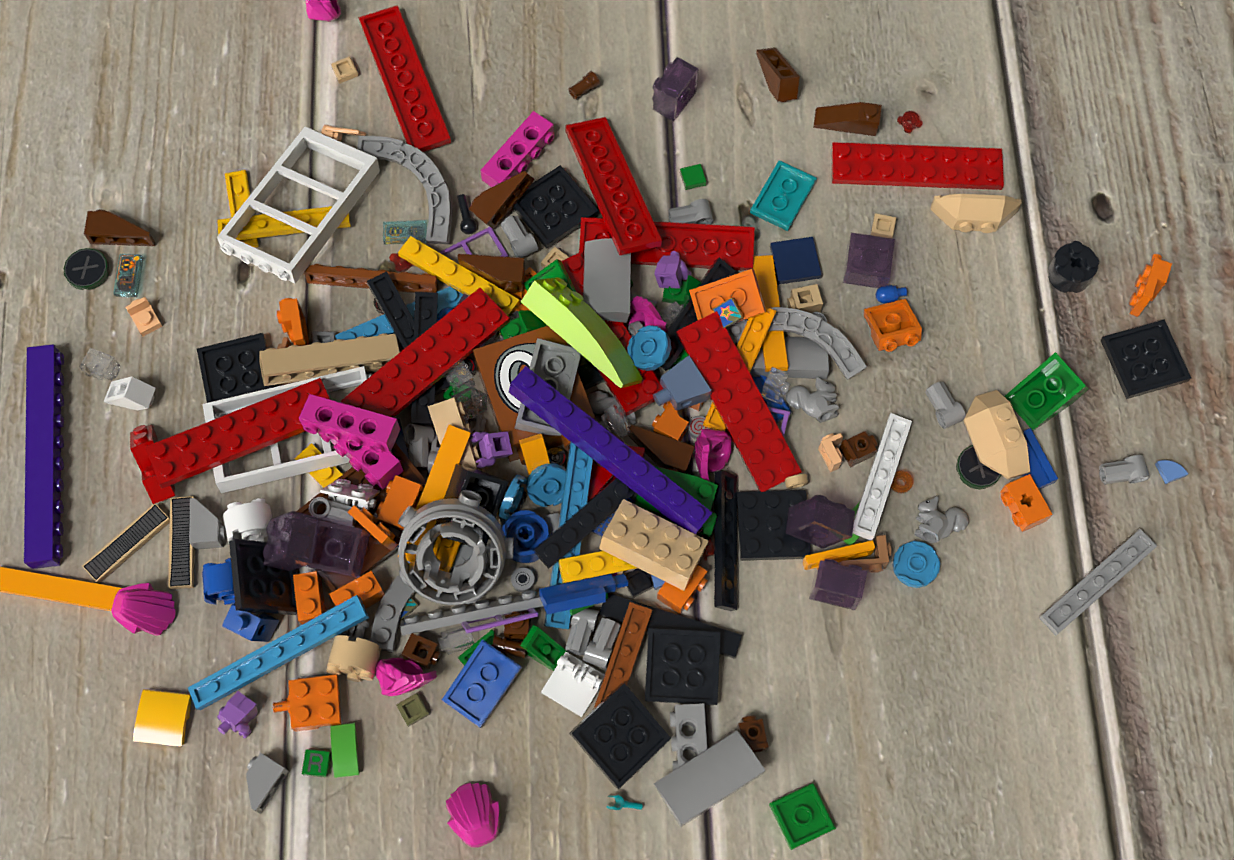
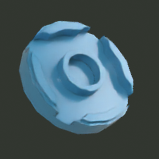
M649 325L639 329V332L631 337L627 347V352L634 365L640 370L645 371L655 370L663 365L671 351V340L668 334L657 326Z
M551 463L534 469L528 476L526 483L529 498L535 504L542 507H548L547 505L552 504L555 506L562 503L566 469L561 465Z
M518 474L511 482L501 504L500 518L508 520L511 516L509 513L516 511L524 493V488L521 487L522 483H527L526 477Z
M911 541L899 547L893 557L892 566L894 574L900 582L909 587L920 588L934 581L939 573L940 560L933 547L925 542Z

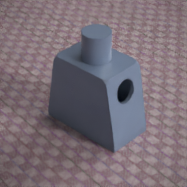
M687 356L661 376L660 384L663 389L653 394V397L658 406L670 401L675 410H681L709 400L712 390L691 357Z

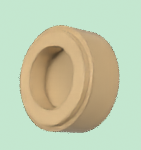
M807 474L794 475L785 479V485L788 489L803 487L809 483Z

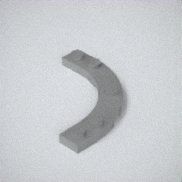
M359 136L358 150L377 157V160L398 163L408 168L418 177L427 192L429 204L426 242L430 244H449L452 225V201L447 183L437 166L418 148L401 140L380 136Z
M771 308L776 311V314L768 332H792L816 342L832 357L847 380L867 368L850 341L837 328L823 321L822 318L793 308ZM748 319L726 328L735 345L738 344Z
M469 544L460 546L451 572L454 566L461 565L470 559L473 554L472 546ZM486 545V566L490 567V546ZM400 574L394 579L381 599L373 623L370 641L378 644L381 651L394 652L402 612L409 599L416 592L403 582Z

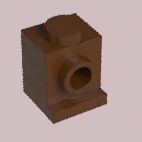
M866 431L843 440L839 449L851 468L873 457L878 445L873 435L868 436ZM861 443L864 448H860L857 444Z
M512 612L511 615H505V619L523 615L525 613ZM531 618L505 624V638L507 640L523 641L530 631Z
M411 633L401 655L405 660H412L417 665L430 669L431 665H437L441 652H439L437 643ZM422 651L428 652L425 658L420 657Z
M755 715L743 717L742 722L737 725L738 733L753 753L767 751L769 746L763 719L757 720ZM750 729H755L757 731V736L751 737L748 731Z

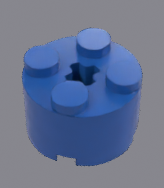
M522 510L513 513L502 527L505 537H513L512 560L520 563L535 562L540 558L533 550L549 537L548 525L535 512ZM528 534V539L524 540L523 535Z
M231 558L226 559L225 563L204 564L202 571L204 601L217 605L216 600H224V605L235 603Z

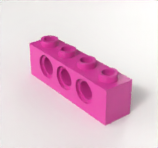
M533 111L480 170L482 181L493 187L526 171L528 164L533 159L535 160L539 157L546 144L549 145L553 141L555 136L554 124Z
M309 394L299 416L304 430L311 434H317L318 432L325 434L332 440L343 439L353 446H367L377 453H382V451L391 453L400 432V426L396 418ZM332 417L329 421L323 422L324 419ZM353 423L351 427L345 428L347 424ZM369 430H375L372 434H366Z
M332 417L324 419L323 422L329 421ZM353 423L347 424L345 428L351 427ZM318 433L325 442L331 441L335 445L333 448L340 456L346 455L350 459L349 463L355 470H362L366 474L365 478L373 486L377 484L380 488L384 489L390 480H394L395 475L398 476L403 472L400 461L391 453L384 451L377 453L363 445H360L362 446L361 449L354 450L357 446L349 444L346 440H332L325 434ZM378 460L376 464L369 465L371 461Z

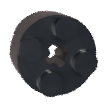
M1079 241L1065 244L1057 250L1048 266L1049 281L1054 288L1061 292L1079 293L1087 288L1095 276L1100 262L1099 258L1089 247Z

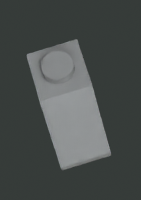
M190 498V545L195 550L223 548V540H226L227 537L225 526L195 498Z
M260 752L258 757L254 756L247 766L249 770L246 773L251 809L259 814L262 813L289 773L284 767Z

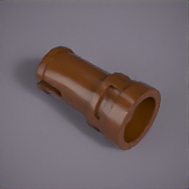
M590 71L586 76L582 77V80L569 87L568 90L573 99L576 100L588 90L598 87L600 81L596 74Z
M495 635L492 646L502 653L525 658L527 654L526 651L517 649H524L520 646L522 642L507 640L505 637Z

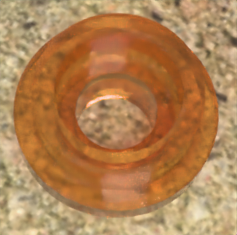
M905 471L895 472L891 484L892 490L900 494L907 493L913 485L911 475ZM902 480L904 481L905 485L900 486L898 485L897 481Z

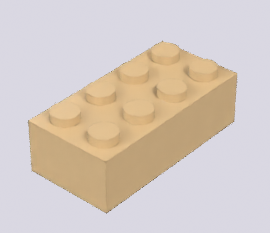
M623 499L602 536L599 549L685 591L704 554L708 540Z

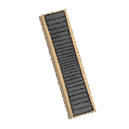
M194 496L170 498L168 588L170 590L194 588L195 549L189 543L190 498H194Z
M153 504L84 563L82 567L100 584L170 523V518L156 504Z

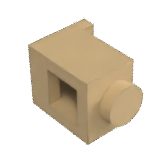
M818 285L791 289L790 298H787L788 308L809 313L821 312L823 302Z

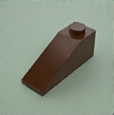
M776 47L756 50L766 83L774 98L778 102H788L789 100L797 99L800 76Z
M856 102L817 107L813 128L876 136L882 105Z
M523 171L483 191L473 200L469 210L486 225L495 230L535 179Z
M101 209L87 212L84 235L90 244L155 246V241L150 232L125 219Z
M458 254V263L483 279L509 293L523 292L525 276L524 258Z
M630 424L628 436L639 447L645 448V453L660 468L687 474L694 455L695 446Z

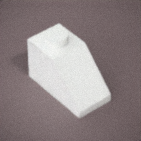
M134 377L112 381L104 402L137 411L148 409L154 401L153 394L156 388Z

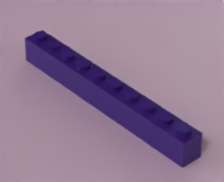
M54 344L27 347L24 563L31 569L60 566V558H63L64 553L63 546L60 544V536L64 532L61 522V514L64 511L61 500V492L64 490L61 478V470L64 469V462L61 457V449L64 447V440L61 435V428L64 427V418L61 414V407L64 406V397L61 393V386L64 385V376L61 372V365H64V356Z
M525 366L511 382L508 393L677 526L696 534L712 514L704 505Z

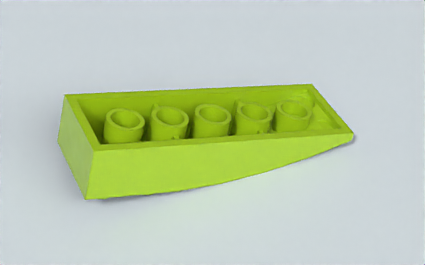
M558 277L534 280L521 301L523 305L618 387L624 388L641 383L643 379L619 339L604 320L583 301L584 298L579 293L571 291L567 287V283Z

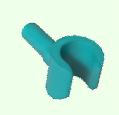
M620 795L608 796L615 799L613 807L606 806L610 810H621L622 808L642 810V803L629 802Z

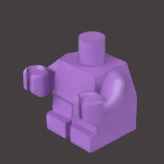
M672 251L670 256H662L657 263L654 274L659 288H681V280H687L691 272L688 270L685 262L681 260L679 253Z
M508 431L490 434L487 432H474L470 435V438L473 437L471 442L479 441V454L482 457L476 461L479 464L477 465L479 469L494 465L497 458H504L513 454Z
M237 691L225 707L220 708L219 715L217 716L222 722L217 728L219 732L225 735L231 729L235 733L239 731L240 736L243 735V738H247L252 732L248 723L258 715L257 704Z

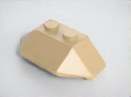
M951 194L943 197L939 195L934 196L931 211L952 230L991 233L996 232L1017 213L1021 205V199L1003 195Z
M997 390L975 396L963 421L979 461L1006 479L1030 473L1027 442L1011 403Z

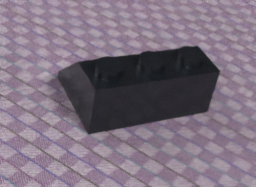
M456 463L444 499H459L460 493L463 490L476 492L482 498L479 506L490 512L496 519L508 481L481 470ZM452 517L438 518L435 526L450 522ZM475 524L473 530L478 533L486 547L489 535ZM458 537L445 538L468 544L465 540Z

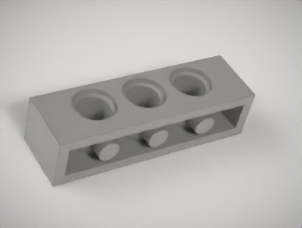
M704 704L675 705L674 712H670V726L675 727L676 735L671 736L672 751L677 753V761H673V771L688 762L683 757L685 750L694 751L696 756L707 750ZM686 725L692 726L695 734L690 737L683 735L682 727Z

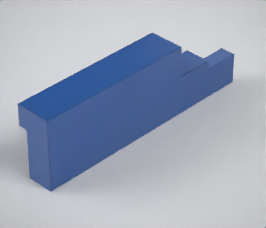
M1031 428L1023 431L1028 447L1030 473L1022 476L1030 474L1038 489L1054 484L1058 477Z
M607 574L540 588L539 596L548 615L606 602V593L614 592L616 588L628 586V580L625 574L617 576Z

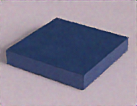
M813 237L770 243L778 285L821 278L822 274Z

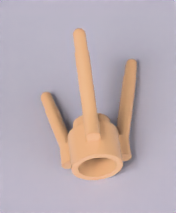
M326 124L323 126L321 134L341 142L343 134L365 136L366 132L338 128Z

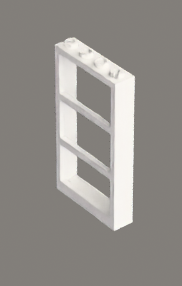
M304 127L217 236L221 250L227 255H234L240 258L246 264L251 263L258 266L264 272H271L283 281L288 280L296 283L380 172L377 157ZM306 148H310L360 171L342 193L290 169ZM284 176L337 200L317 228L263 204ZM257 211L311 235L290 263L235 239Z
M362 366L203 404L205 423L318 378H321L328 393L358 386L367 380L371 374H366L365 368ZM321 438L324 454L282 463L277 442L270 445L274 466L231 476L229 462L213 468L215 483L219 491L225 493L349 463L350 459L346 455L342 457L336 451H332L330 441L327 443ZM362 446L355 447L354 450H359Z

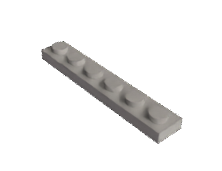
M1140 529L1039 619L1056 636L1154 550L1157 545Z
M528 590L522 592L521 596L512 597V595H504L499 597L497 601L480 600L475 602L473 606L456 605L451 608L452 610L442 612V609H436L428 612V615L420 617L418 614L408 615L405 617V620H401L400 628L402 635L460 624L465 621L470 622L494 617L495 615H504L528 610L529 608L542 607L543 604L539 592Z

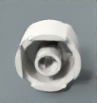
M259 498L244 504L233 502L227 506L228 510L224 512L223 519L228 543L234 538L264 542L265 537L269 536L271 539L275 536L271 509L266 504L265 499Z

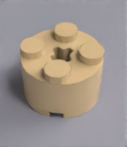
M335 636L326 671L335 675L346 674L348 680L361 682V679L373 681L381 654L380 646L362 638L348 641L349 636Z

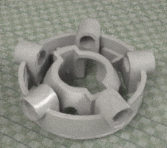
M463 490L460 493L459 499L433 501L418 510L408 506L398 521V524L404 527L398 549L401 568L399 570L400 577L408 587H411L419 595L432 602L444 605H462L478 601L498 581L505 565V559H513V537H505L495 517L479 506L482 498L476 492ZM452 517L450 522H445L431 528L422 537L418 545L414 544L426 529L427 522L438 518ZM475 524L481 527L491 538L490 567L486 566L487 553L485 545L478 533L473 530ZM440 534L443 538H461L473 547V554L470 559L461 565L454 566L452 573L439 569L441 561L438 560L433 551V543ZM406 553L416 554V559L408 563ZM482 575L488 577L485 582L478 585L477 581Z

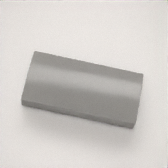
M612 238L586 241L584 246L583 301L603 320L627 323L630 315L631 253L619 256Z
M784 337L788 371L765 372L761 346L750 372L752 377H760L762 375L777 378L816 379V377H819L820 379H827L829 372L828 353L820 345L807 337Z
M537 338L529 369L570 400L581 354L573 347ZM520 404L514 429L545 435H562L524 404Z
M735 731L655 782L654 786L679 826L682 827L764 774L766 770L738 731Z

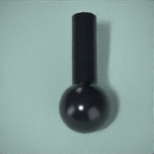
M465 194L458 195L457 199L463 219L460 224L461 231L467 235L473 234L477 230V222L471 218Z

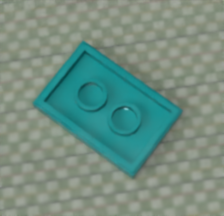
M779 160L751 207L750 214L789 231L815 185L817 178Z

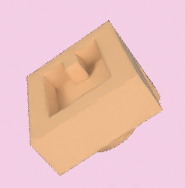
M146 297L136 299L126 306L142 337L163 327Z
M841 433L826 435L822 438L818 448L830 473L839 469L842 463V454L837 447L835 448L843 439Z

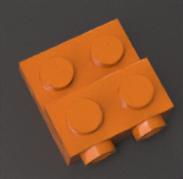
M297 298L282 299L279 302L280 310H277V318L279 324L282 325L283 332L288 333L294 345H309L306 319Z
M906 299L864 309L863 315L871 329V337L878 351L886 350L891 352L897 346L905 344L907 346H914L918 341H921L922 327Z

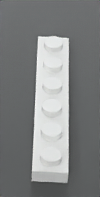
M890 413L850 533L871 541L873 540L912 423L911 420Z

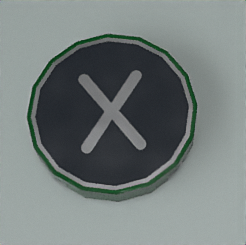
M80 249L72 253L66 260L64 276L70 285L76 289H95L107 279L109 263L104 255L96 249Z
M973 445L964 449L957 459L956 470L960 479L970 488L986 489L995 485L1001 477V474L979 461Z

